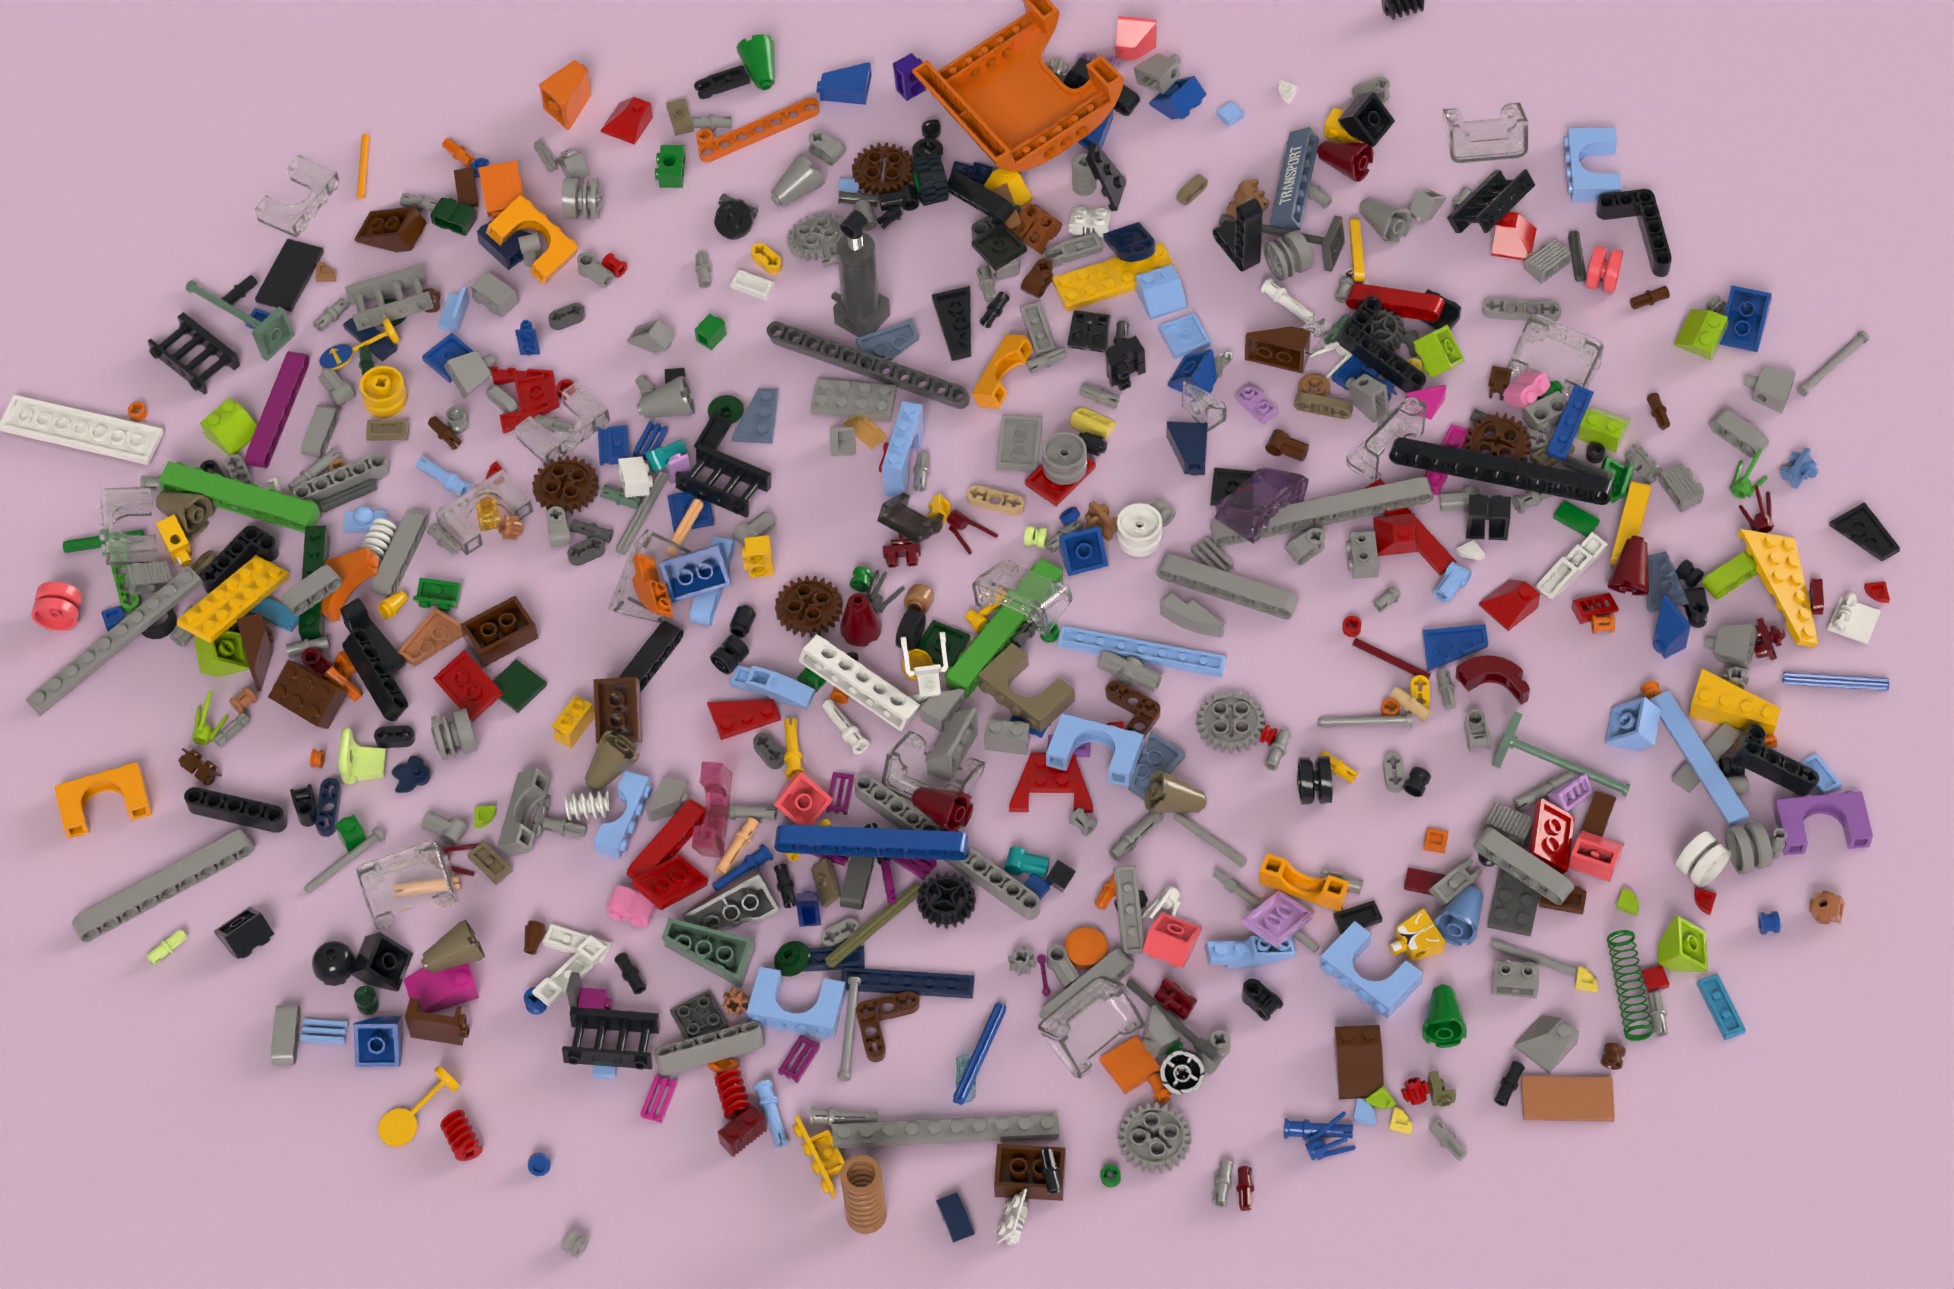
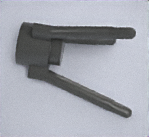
M879 570L875 571L866 595L876 613L878 611L883 612L885 607L905 590V587L902 586L883 603V597L878 592L887 575L886 571L883 572L876 587L875 584Z

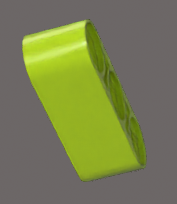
M1744 551L1709 573L1703 579L1701 585L1716 600L1720 599L1757 575L1758 572L1755 568L1757 564L1753 556H1749L1747 551Z

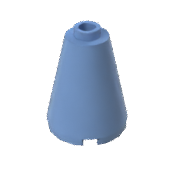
M1466 886L1437 915L1434 924L1446 942L1461 946L1462 943L1470 945L1475 940L1483 902V894L1477 887Z

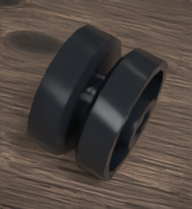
M1318 756L1315 761V770H1313V763L1310 757L1298 758L1297 788L1301 805L1312 804L1315 800V791L1317 792V799L1320 804L1332 803V773L1329 756Z

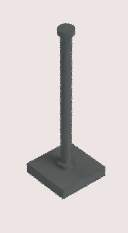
M1221 214L1219 225L1229 221L1235 224V218ZM1336 215L1325 238L1302 233L1307 242L1322 246L1324 270L1332 272L1345 244L1343 219L1341 216ZM1262 224L1263 233L1282 237L1284 234L1291 232V230Z

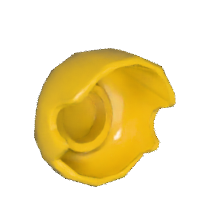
M913 649L908 652L911 671L915 667L933 665L932 659L927 652L920 649ZM903 656L901 662L902 672L908 679L918 681L917 676H909L906 673Z

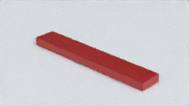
M1380 478L1364 489L1385 485V483ZM1407 507L1391 511L1384 510L1385 513H1383L1385 516L1413 514ZM1415 517L1417 550L1439 575H1442L1452 562L1457 563V561Z

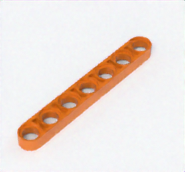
M814 98L804 99L703 143L698 149L699 158L703 162H712L815 117L819 113V103ZM808 105L815 106V109L807 110L806 107ZM793 112L799 114L797 117L794 118L788 116L790 113ZM774 120L781 121L779 125H773L771 122ZM758 127L764 129V131L760 133H757L754 130ZM739 135L747 136L744 140L737 139ZM724 142L730 144L725 148L720 147V144ZM705 150L712 151L710 155L702 154Z

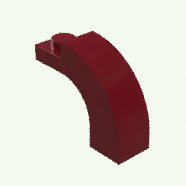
M1491 655L1477 656L1464 661L1456 668L1455 678L1468 692L1484 683H1497L1507 688L1521 705L1529 699L1530 688L1527 682L1522 680L1523 670L1508 659Z

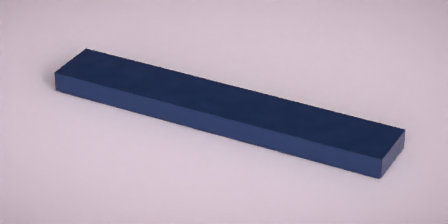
M843 967L841 981L846 983V991H849L850 986L848 978L859 977L861 978V985L858 986V991L898 994L912 991L917 995L970 999H973L975 980L974 975Z

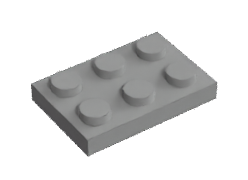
M1002 415L996 470L1034 472L1038 468L1042 418Z

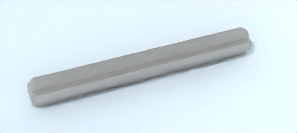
M659 471L653 480V487L649 488V495H645L616 546L617 553L625 555L628 552L668 480L667 473Z

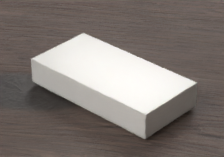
M739 269L731 281L730 287L766 301L775 284L773 281Z

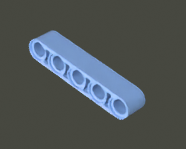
M713 536L710 546L723 542L730 566L735 548V540ZM723 588L694 597L690 611L691 623L712 625Z

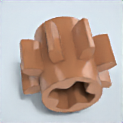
M505 515V519H501L498 523V532L503 534L502 539L517 540V536L523 533V523L518 521L519 516Z
M732 987L730 993L725 992L723 995L725 1001L721 1006L726 1008L727 1014L736 1013L739 1016L742 1010L746 1011L748 1009V1004L746 1003L750 997L746 996L744 989L736 990L735 987Z

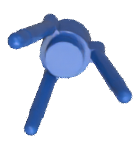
M1345 1111L1336 1116L1316 1134L1308 1137L1309 1142L1305 1146L1312 1161L1356 1149V1146L1353 1145L1328 1151V1149L1348 1140L1347 1137L1326 1145L1323 1139L1318 1140L1321 1135L1346 1115Z

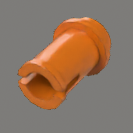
M1159 1073L1151 1075L1148 1078V1083H1150L1155 1094L1154 1099L1161 1104L1166 1103L1171 1098V1092L1164 1087Z

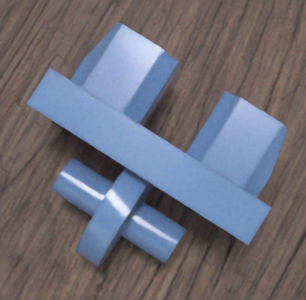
M1804 448L1802 453L1793 451L1789 459L1790 464L1793 466H1783L1781 469L1782 479L1790 481L1792 488L1797 489L1803 479L1806 480L1808 477L1815 478L1818 474L1817 463L1810 457L1811 449Z

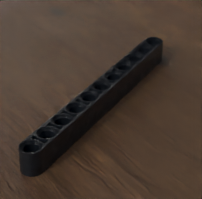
M1396 438L1389 454L1391 462L1398 465L1598 505L1608 504L1614 489V483L1604 477L1408 438Z

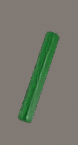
M143 530L67 540L63 542V550L65 553L110 547L115 544L123 545L143 542L145 534Z

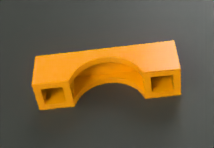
M1005 334L971 393L979 407L999 409L1007 396V392L1001 383L1003 377L1012 368L1025 364L1033 350L1025 335Z
M1267 853L1259 870V884L1281 890L1284 893L1338 912L1342 911L1348 897V881L1331 875L1324 878L1306 876L1295 870L1288 860Z

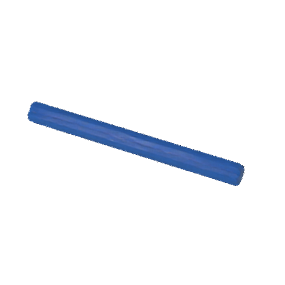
M998 1002L994 1005L953 1095L954 1103L959 1105L965 1103L1006 1012L1005 1004Z

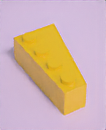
M1702 668L1689 716L1723 725L1726 722L1733 728L1744 732L1749 725L1757 724L1764 729L1766 736L1774 735L1781 708Z

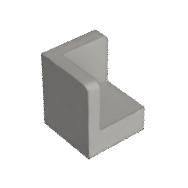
M854 427L830 428L831 456H852L856 454Z

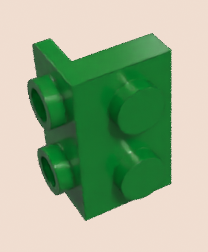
M1607 456L1603 460L1601 469L1613 474L1611 481L1614 483V489L1610 502L1615 503L1618 499H1623L1628 492L1627 484L1633 477L1634 463L1630 462L1624 466Z
M419 578L417 595L413 596V600L418 603L419 607L430 608L433 605L438 606L440 610L451 611V608H458L462 584Z

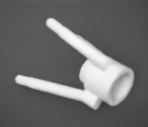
M1338 341L1325 345L1323 349L1309 354L1310 357H1314L1336 349L1339 355L1345 356L1325 376L1327 379L1352 356L1350 352L1339 345Z
M1166 886L1162 893H1159L1155 901L1141 915L1142 920L1150 912L1149 917L1153 918L1161 907L1165 909L1172 907L1171 916L1175 917L1177 909L1181 904L1178 901L1180 897L1179 891L1174 887Z

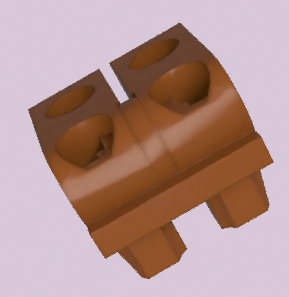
M1030 203L1019 214L1021 224L1010 230L1021 241L1042 255L1046 250L1045 246L1048 241L1058 235L1063 224L1036 204Z

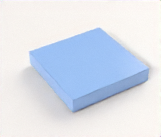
M1195 313L1158 326V330L1174 359L1211 347V341Z

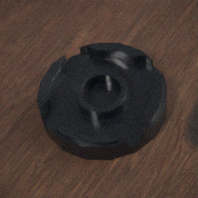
M728 201L717 209L714 225L724 238L730 240L740 239L751 230L753 214L750 208L743 202Z

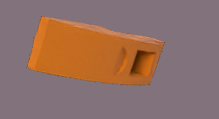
M636 553L632 558L636 572L632 582L638 598L649 611L671 618L673 612L666 584L659 581L654 558Z

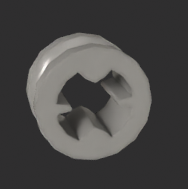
M1716 295L1707 303L1706 310L1719 314L1724 309L1726 302L1720 300V297Z

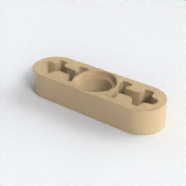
M978 485L971 486L967 490V502L972 506L1012 516H1018L1024 511V499L1019 495ZM998 497L1001 499V502L993 504L990 502V499Z

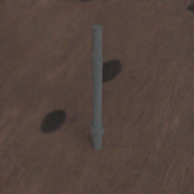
M1130 979L1126 983V986L1148 1006L1156 1005L1171 1025L1193 1044L1195 1050L1200 1054H1205L1213 1062L1219 1059L1220 1056L1209 1047V1043L1205 1039L1196 1036L1136 982Z

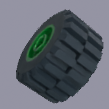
M932 153L913 158L911 163L912 176L920 202L927 206L947 201L949 196L948 182L943 163L938 154Z

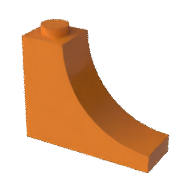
M368 548L325 560V565H329L342 579V585L322 600L321 613L332 622L340 620V608L344 606L355 588L365 580L377 575L379 559Z

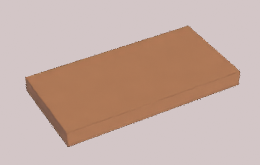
M1521 1077L1523 1120L1614 1121L1615 1119L1612 1077Z

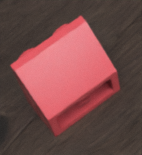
M1582 830L1571 853L1569 868L1610 882L1624 844Z

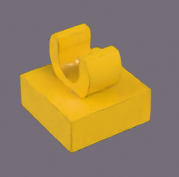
M940 493L933 495L932 502L927 505L932 512L927 513V516L931 520L938 518L943 523L947 522L951 503Z

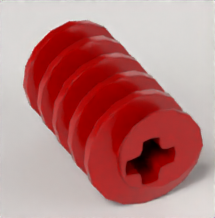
M739 1069L721 1071L714 1076L717 1092L720 1095L719 1099L722 1103V1110H724V1117L733 1120L750 1106V1102L747 1101L748 1094L744 1093L746 1087L742 1085L744 1080L740 1077L742 1074Z
M456 1110L448 1114L441 1121L440 1127L444 1131V1136L447 1138L455 1158L458 1161H469L478 1157L482 1153L483 1148L478 1146L480 1142L475 1138L476 1134L472 1131V1126L468 1124V1118L464 1117L465 1112L463 1110Z

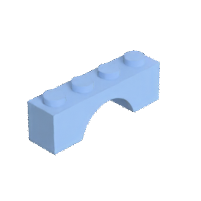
M629 771L624 772L617 790L619 799L627 807L624 814L616 821L601 824L594 839L597 853L620 859L622 853L627 851L629 837L635 833L637 828L636 821L639 816L643 815L646 798L649 799L652 794L653 788L650 785L649 777Z

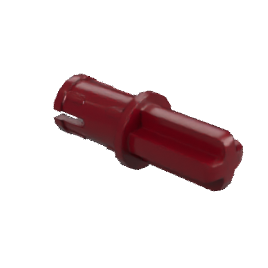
M1240 1166L1238 1168L1236 1191L1239 1192V1207L1241 1211H1250L1252 1209L1254 1186L1252 1185V1168H1248V1166Z

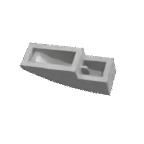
M1171 593L1160 603V615L1174 624L1207 636L1221 638L1224 635V623L1194 600L1186 604Z

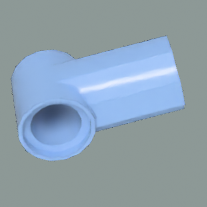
M1452 562L1446 569L1444 578L1433 591L1437 600L1442 603H1448L1460 587L1466 586L1472 572Z

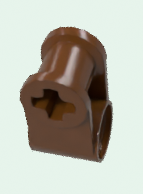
M1047 259L1038 260L1029 274L1023 279L1021 290L1041 298L1052 282L1053 267L1051 261Z

